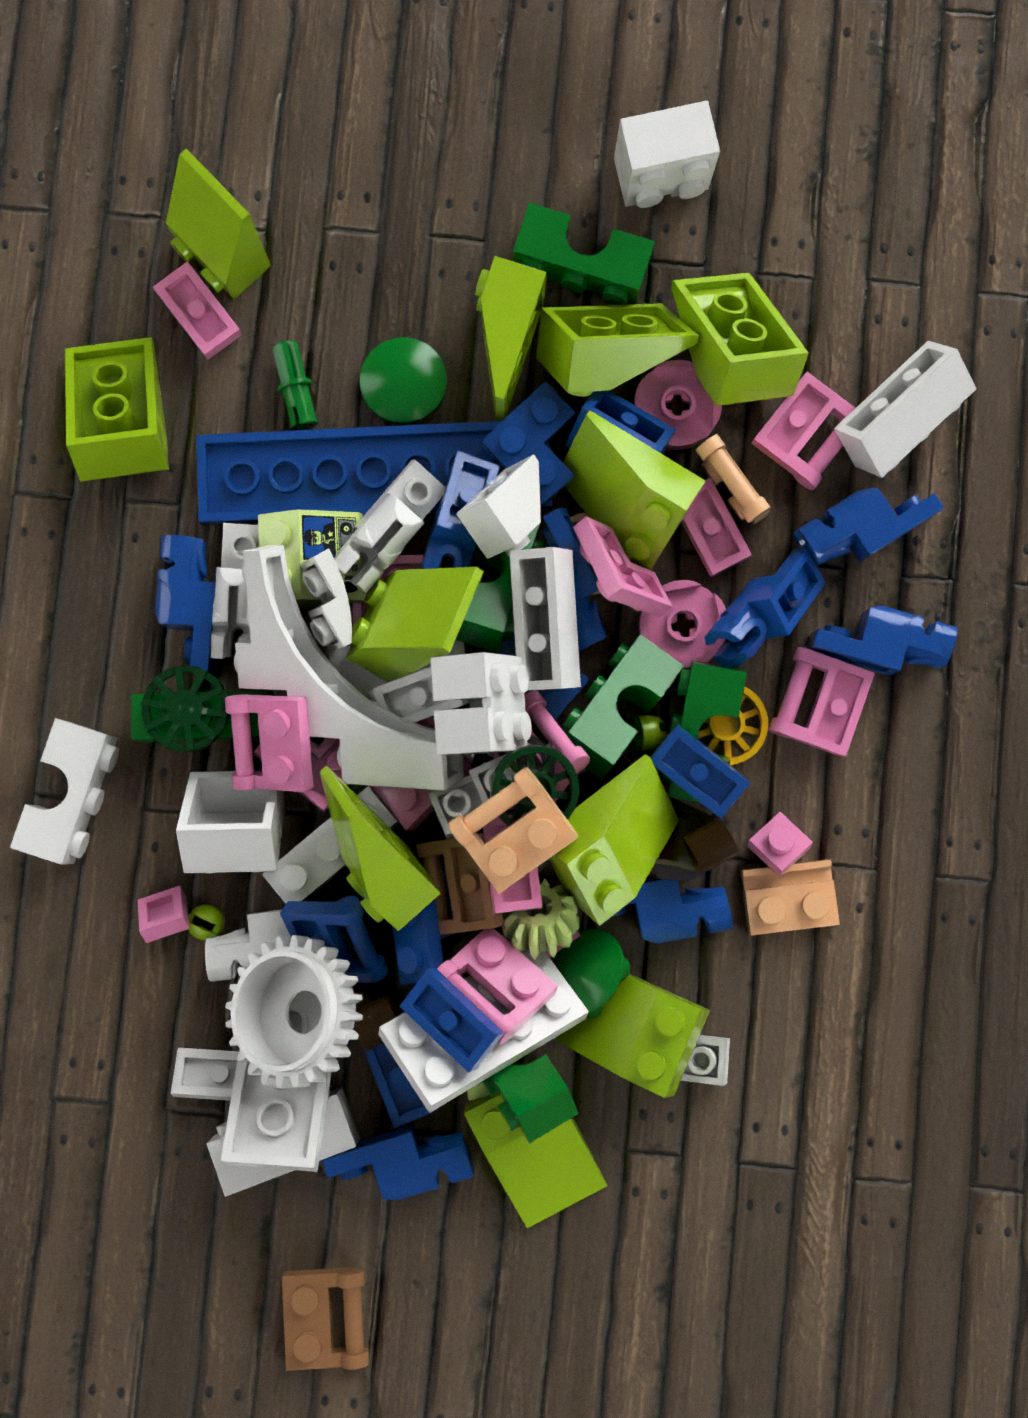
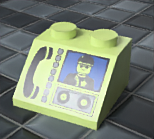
M297 509L258 515L259 547L265 545H284L289 581L299 609L322 605L319 597H314L307 589L303 581L304 570L300 564L327 549L330 550L333 558H335L341 547L357 530L354 527L363 517L362 513ZM359 554L360 558L346 574L340 573L349 603L364 602L366 593L350 582L365 562L361 554Z

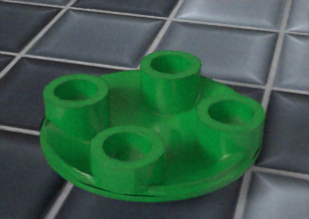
M394 338L379 344L366 357L360 372L361 392L370 409L384 422H415L427 417L443 403L447 386L445 366L437 352L428 344L413 338Z
M588 929L579 932L581 936L572 941L570 948H562L551 959L589 1011L586 1017L587 1020L594 1019L600 1015L603 1006L612 998L620 982L630 972L629 960L623 956L621 946L617 940L609 933L598 929Z

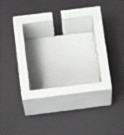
M708 100L620 119L614 161L625 207L637 205L640 208L652 207L660 203L664 195L669 194L671 197L679 196L682 199H690L701 195L705 190L709 189L720 154V148Z
M481 652L430 658L434 702L473 699L470 702V708L434 711L437 755L510 752L528 745L527 740L531 737L532 725L529 714L525 712L524 693L528 689L529 680L526 667L522 664V657Z
M236 771L190 772L176 828L183 872L277 871L281 847L280 838H282L286 815L284 792L265 789L234 790L232 774Z

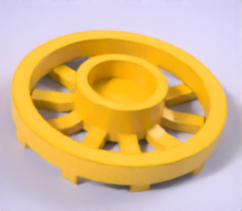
M744 687L742 703L747 697L755 706V709L745 713L740 711L739 718L726 715L710 717L704 722L708 723V728L698 732V739L709 734L713 736L708 745L711 751L715 749L719 741H723L724 756H729L730 765L744 762L754 756L762 747L768 732L766 709L760 698L747 687ZM758 715L760 728L746 726L745 719ZM743 732L758 736L751 748L740 736ZM735 740L745 753L732 757L731 741Z

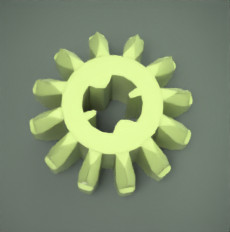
M546 879L540 885L543 908L503 913L505 926H502L504 938L512 941L513 946L520 952L530 949V955L534 960H536L540 951H547L554 958L557 953V946L570 948L572 935L577 934L579 929V917L576 915L578 909L574 897L567 896L563 884L550 889V884Z

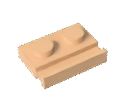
M831 860L794 863L780 877L770 867L740 870L748 934L759 935L840 925L834 880H832Z

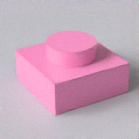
M779 812L749 839L747 847L780 877L811 848L813 841L783 813Z
M180 885L138 899L139 932L146 943L190 929L187 896Z

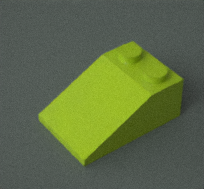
M187 149L181 152L178 158L166 224L174 237L170 244L186 262L194 259L203 268L199 274L213 291L218 294L223 289L235 300L271 267L270 261L250 213Z
M494 256L490 271L482 269L475 295L479 296L476 311L481 312L482 331L496 421H503L507 417L541 315V308L544 306L546 272L498 256Z
M750 273L673 280L671 289L679 317L699 335L698 343L689 348L697 378L716 406L794 395L809 352Z
M662 303L541 308L536 359L567 393L585 397L592 395L593 391H609L696 345L699 335Z
M152 337L65 348L66 447L80 482L169 470L167 434Z
M591 410L586 414L563 461L574 474V479L565 486V489L589 518L613 528L626 555L650 570L669 543L705 483L704 479Z
M477 567L396 570L382 581L378 579L365 596L364 602L369 606L364 617L358 618L352 627V644L345 659L390 682L412 674L430 664L431 657L447 655L452 650L484 571Z
M643 755L574 809L568 821L577 832L578 838L548 860L561 884H563L567 895L573 896L577 906L599 926L637 896L679 822L649 756Z
M325 766L320 771V776L340 854L351 872L346 879L352 888L364 898L360 903L376 922L380 923L385 919L397 931H400L437 898L441 892L409 845L328 766Z
M628 974L620 982L612 998L603 1006L602 1012L598 1017L589 1020L585 1019L555 1037L554 1040L616 1075L663 1098L674 1096L710 1010L632 974Z
M499 1093L493 1097L488 1095L465 1104L464 1115L485 1157L526 1228L607 1187V1183L574 1118L569 1119L529 1144L520 1127L511 1131L498 1108V1105L504 1102Z

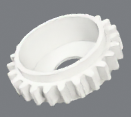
M292 935V938L276 937V943L264 942L261 944L262 954L250 953L248 955L249 967H239L237 969L240 976L238 983L230 984L229 989L234 994L232 1001L227 1002L225 1008L231 1010V1019L225 1022L227 1028H232L234 1037L231 1038L229 1044L230 1046L239 1047L241 1052L236 1058L237 1061L251 1062L247 1073L250 1076L261 1075V1083L276 1084L277 1088L310 1087L311 1082H323L326 1080L325 1072H337L340 1069L336 1060L337 1057H349L351 1055L349 1048L346 1046L349 1039L358 1040L359 1034L353 1028L355 1021L362 1020L363 1015L356 1012V1003L363 999L362 995L354 994L352 988L358 982L357 976L345 974L350 962L348 960L336 959L339 950L335 947L324 946L325 941ZM302 991H310L315 994L321 1004L319 1023L312 1031L307 1033L297 1031L289 1019L291 1001Z

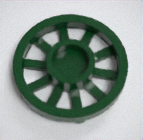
M182 665L167 669L158 676H155L146 689L141 702L144 726L156 742L170 750L194 752L204 749L214 743L227 726L230 714L226 713L225 698L228 697L226 689L213 674L202 668ZM184 673L197 675L190 690L185 688ZM173 676H176L178 691L175 693L164 683V681ZM205 678L213 684L214 689L200 696L197 692ZM158 688L169 698L167 702L152 700ZM217 695L220 696L221 710L206 708V701ZM151 707L166 709L167 714L152 721ZM205 715L219 717L218 724L213 731L202 721ZM171 721L173 724L164 738L157 731L156 727ZM198 726L207 735L206 738L197 743H194L192 727ZM179 727H184L186 740L184 745L172 742Z
M529 744L519 747L503 757L497 765L493 776H491L490 797L499 792L500 785L507 787L514 782L513 780L504 779L502 776L508 766L515 774L522 769L515 760L527 754L528 768L536 776L552 800H554V797L568 800L561 812L567 820L569 819L579 798V780L573 765L562 753L547 746ZM535 753L548 755L540 771L536 770ZM555 760H558L565 770L551 777L548 776L547 773ZM568 778L570 784L569 793L556 790L555 783ZM526 796L519 801L520 804L511 818L506 812L498 817L509 826L522 816L526 808L533 809L535 807L530 798Z

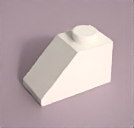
M534 454L504 469L456 513L487 559L504 551L507 556H510L509 551L523 549L530 542L527 535L541 522L539 461Z

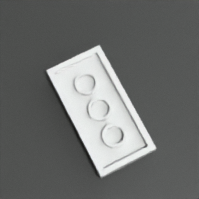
M530 949L521 953L558 985L556 994L503 1045L497 1042L480 1066L470 1073L453 1059L406 1012L379 1027L378 1035L429 1113L586 1019L589 1011L545 951H540L536 960L530 955ZM471 976L465 978L473 988L503 1015L510 1013L505 1006Z
M302 991L291 1001L289 1019L297 1031L301 1033L312 1031L319 1023L321 1004L315 994L310 991ZM237 1061L220 1161L224 1165L318 1172L332 1072H325L326 1080L323 1082H311L310 1087L277 1088L276 1084L261 1083V1075L250 1076L247 1071L251 1062Z

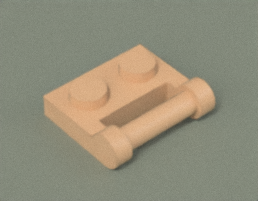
M715 434L696 449L698 455L705 461L701 466L716 486L722 482L732 496L727 499V502L741 521L746 519L748 523L752 522L755 525L768 516L771 507L763 496H759L725 449V443L718 434Z
M528 767L523 768L514 775V782L465 817L459 814L448 822L453 836L466 848L499 894L578 838L577 832ZM526 796L531 799L535 805L533 809L485 843L483 842L477 831Z

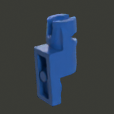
M457 451L444 495L437 508L419 569L439 568L443 557H449L446 568L469 567L477 544L456 513L497 477L499 465Z
M878 488L863 489L854 492L827 509L822 516V521L815 518L793 532V538L799 549L809 548L817 566L850 552L854 553L860 563L932 518L944 509V506L934 493L923 501L920 500L918 495H915L893 510Z
M558 508L543 516L547 527L543 529V533L550 547L573 550L579 651L609 635L604 627L596 600L591 602L589 598L590 595L599 591L596 585L598 578L592 565L583 558L579 551L581 543L573 529L575 525L567 509Z
M162 535L159 557L174 566L169 567L167 570L160 569L157 572L155 615L158 623L168 629L193 631V637L186 638L184 648L185 663L202 668L216 676L218 659L210 657L216 582H203V578H208L206 542L203 539L190 536Z
M808 547L792 550L775 575L759 577L749 581L737 598L721 614V618L716 620L704 637L706 645L714 644L719 638L732 641L722 644L714 654L713 658L718 664L726 667H738L745 663L748 658H752L767 638L790 635L826 584Z
M876 606L862 612L854 639L850 638L851 632L847 629L825 625L824 630L818 628L809 635L806 648L846 663L890 676L901 671L904 658H906L905 663L928 665L940 669L941 666L945 667L954 649L958 628L935 621L930 623L924 630L922 626L924 619L921 615H914L887 606Z
M656 878L646 880L637 896L627 904H633L639 937L656 944L696 937L698 933L696 925L699 918L704 921V926L710 933L732 930L733 928L729 902L724 887L685 888V893H680L678 880ZM626 905L613 916L627 913Z
M414 1123L359 1140L356 1147L322 1160L327 1178L340 1174L342 1180L363 1175L368 1171L367 1165L372 1164L382 1198L388 1200H402L424 1192L437 1190L440 1180L439 1169L448 1175L451 1183L474 1177L475 1172L469 1148L462 1131L451 1135L423 1138L425 1143L420 1144Z

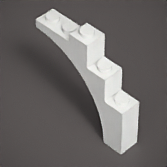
M265 545L244 550L242 576L246 583L248 604L246 622L250 628V638L235 643L234 667L238 673L239 688L287 690V696L307 697L310 737L339 738L340 745L337 752V760L342 768V781L345 784L444 791L464 778L463 754L437 755L434 728H428L398 717L366 698L340 675L321 651L300 613L289 581L284 545Z

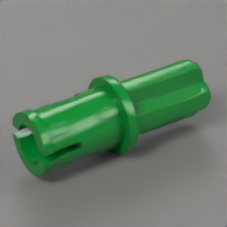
M295 340L278 342L273 347L281 382L277 389L284 396L291 430L308 429V423L314 427L318 424V419L315 415L309 390L312 386V381L306 378L298 343Z

